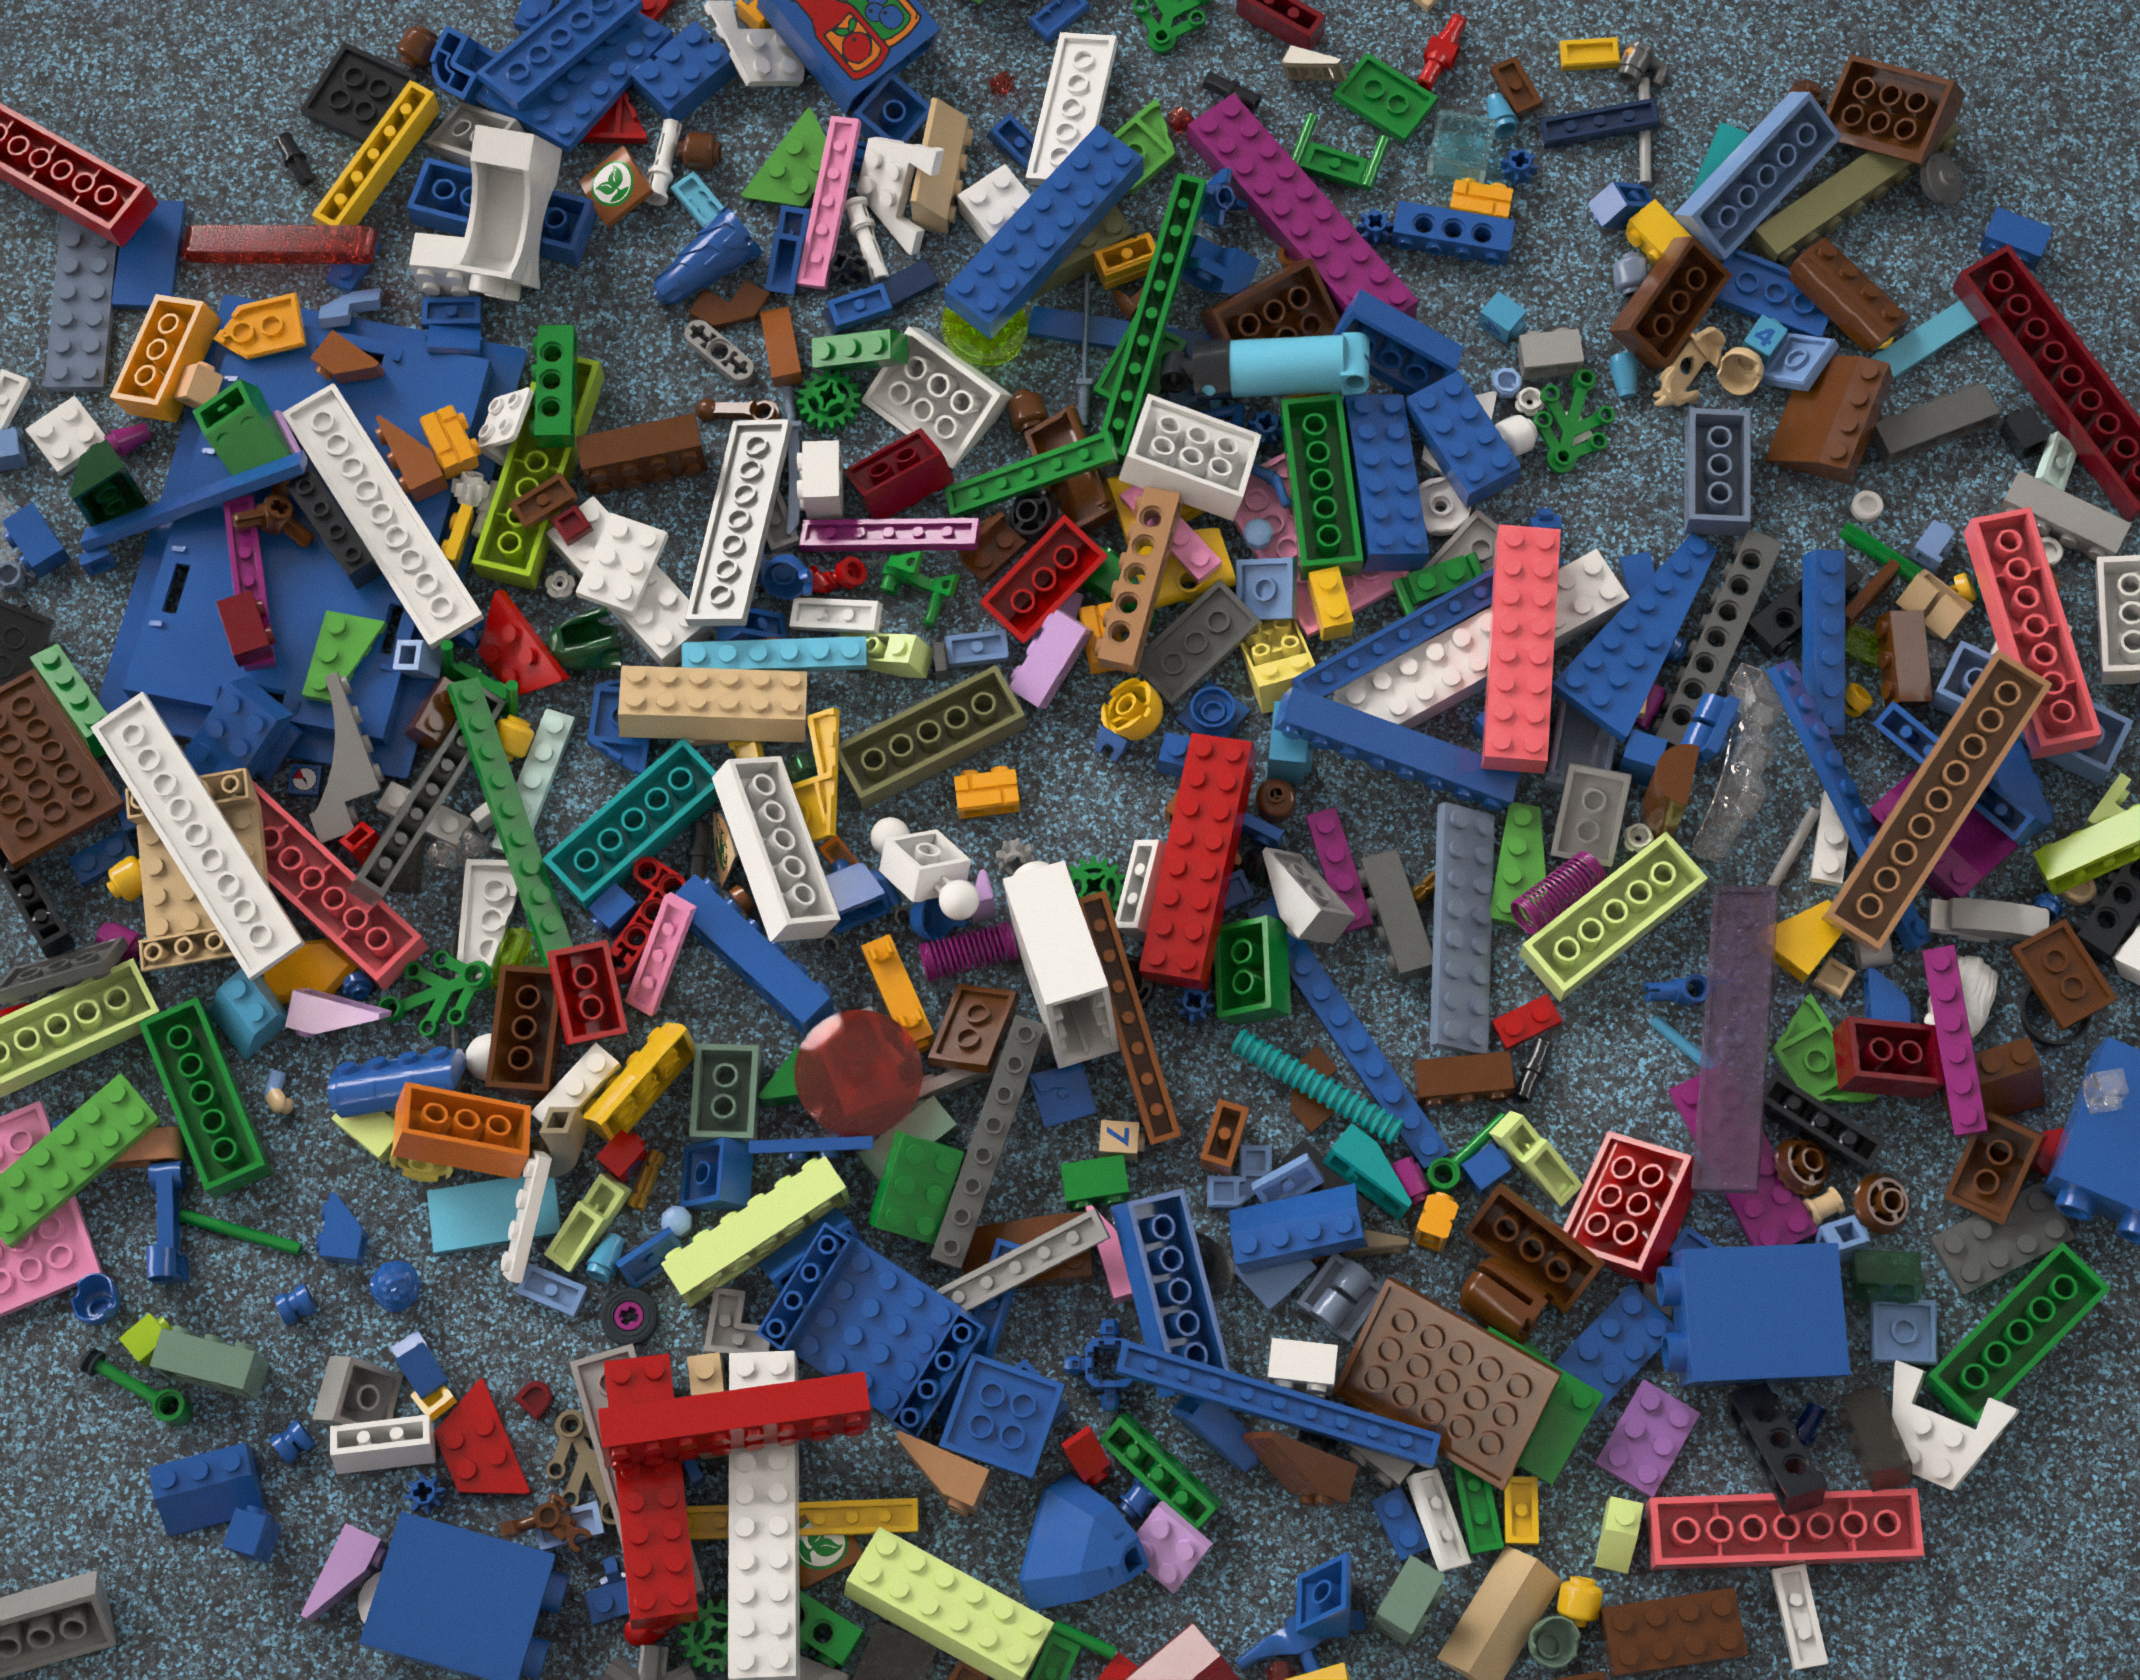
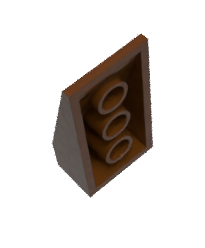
M1085 1212L1053 1214L977 1226L962 1267L963 1276L989 1263L997 1238L1024 1245ZM1090 1249L1017 1286L1016 1289L1093 1283Z

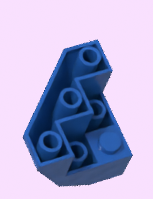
M1066 1473L1042 1491L1018 1581L1029 1609L1035 1611L1090 1599L1127 1583L1150 1567L1139 1537L1116 1506L1072 1474Z

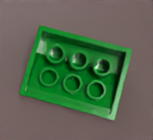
M1489 1326L1487 1329L1489 1332L1563 1373L1518 1464L1522 1469L1552 1486L1602 1403L1604 1394Z

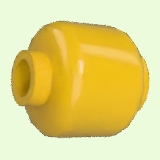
M508 714L507 718H500L495 726L507 760L512 762L514 757H526L535 733L530 728V722Z
M128 856L108 870L110 881L106 885L116 899L122 896L126 901L132 902L143 895L140 858Z
M1570 1576V1580L1564 1581L1560 1586L1557 1612L1561 1616L1573 1621L1576 1627H1586L1587 1622L1596 1621L1600 1617L1603 1590L1596 1586L1597 1581L1594 1579Z

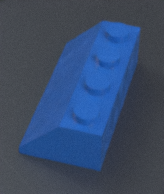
M1362 289L1358 291L1350 302L1332 334L1342 335L1345 332H1361L1368 336L1370 340L1369 374L1408 396L1454 373L1457 370L1464 349L1462 345Z
M1355 1183L1229 1210L1233 1253L1236 1266L1241 1273L1368 1247Z

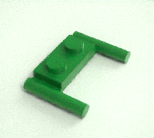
M1308 113L1291 158L1307 174L1358 189L1360 186L1366 191H1371L1390 143V138L1380 135L1371 160H1367L1363 157L1309 142L1318 116L1314 113Z
M1473 552L1465 557L1461 555L1406 574V577L1397 578L1391 584L1406 616L1416 611L1414 606L1445 595L1483 574L1484 570L1476 552Z
M444 640L441 642L443 677L452 682L479 677L482 687L506 702L500 714L506 716L510 714L519 717L518 683L515 680H509L505 685L501 681L492 680L484 675L478 667L470 666L462 660L455 665L452 641Z
M1056 1620L1030 1680H1067L1081 1646L1110 1660L1113 1659L1117 1647Z

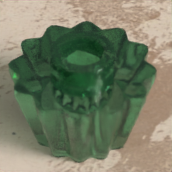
M802 751L790 757L787 763V774L791 784L818 775L814 754Z

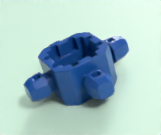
M1104 1319L1100 1327V1337L1103 1338H1093L1085 1346V1358H1080V1355L1064 1358V1373L1070 1376H1080V1373H1085L1086 1385L1094 1393H1104L1100 1395L1103 1411L1117 1412L1120 1403V1395L1117 1393H1127L1135 1385V1380L1130 1378L1121 1379V1381H1099V1379H1094V1352H1099V1350H1120L1122 1342L1127 1340L1126 1338H1116L1120 1337L1119 1324L1116 1319Z

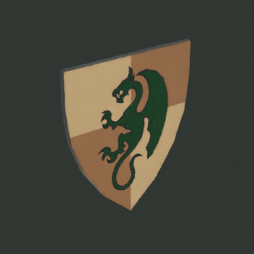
M713 811L715 859L721 888L724 889L737 859H740L727 820L721 813Z

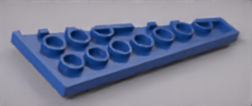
M1693 532L1554 680L1552 692L1624 743L1718 549Z

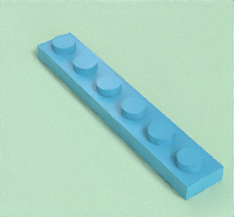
M866 636L682 642V667L782 671L867 669Z

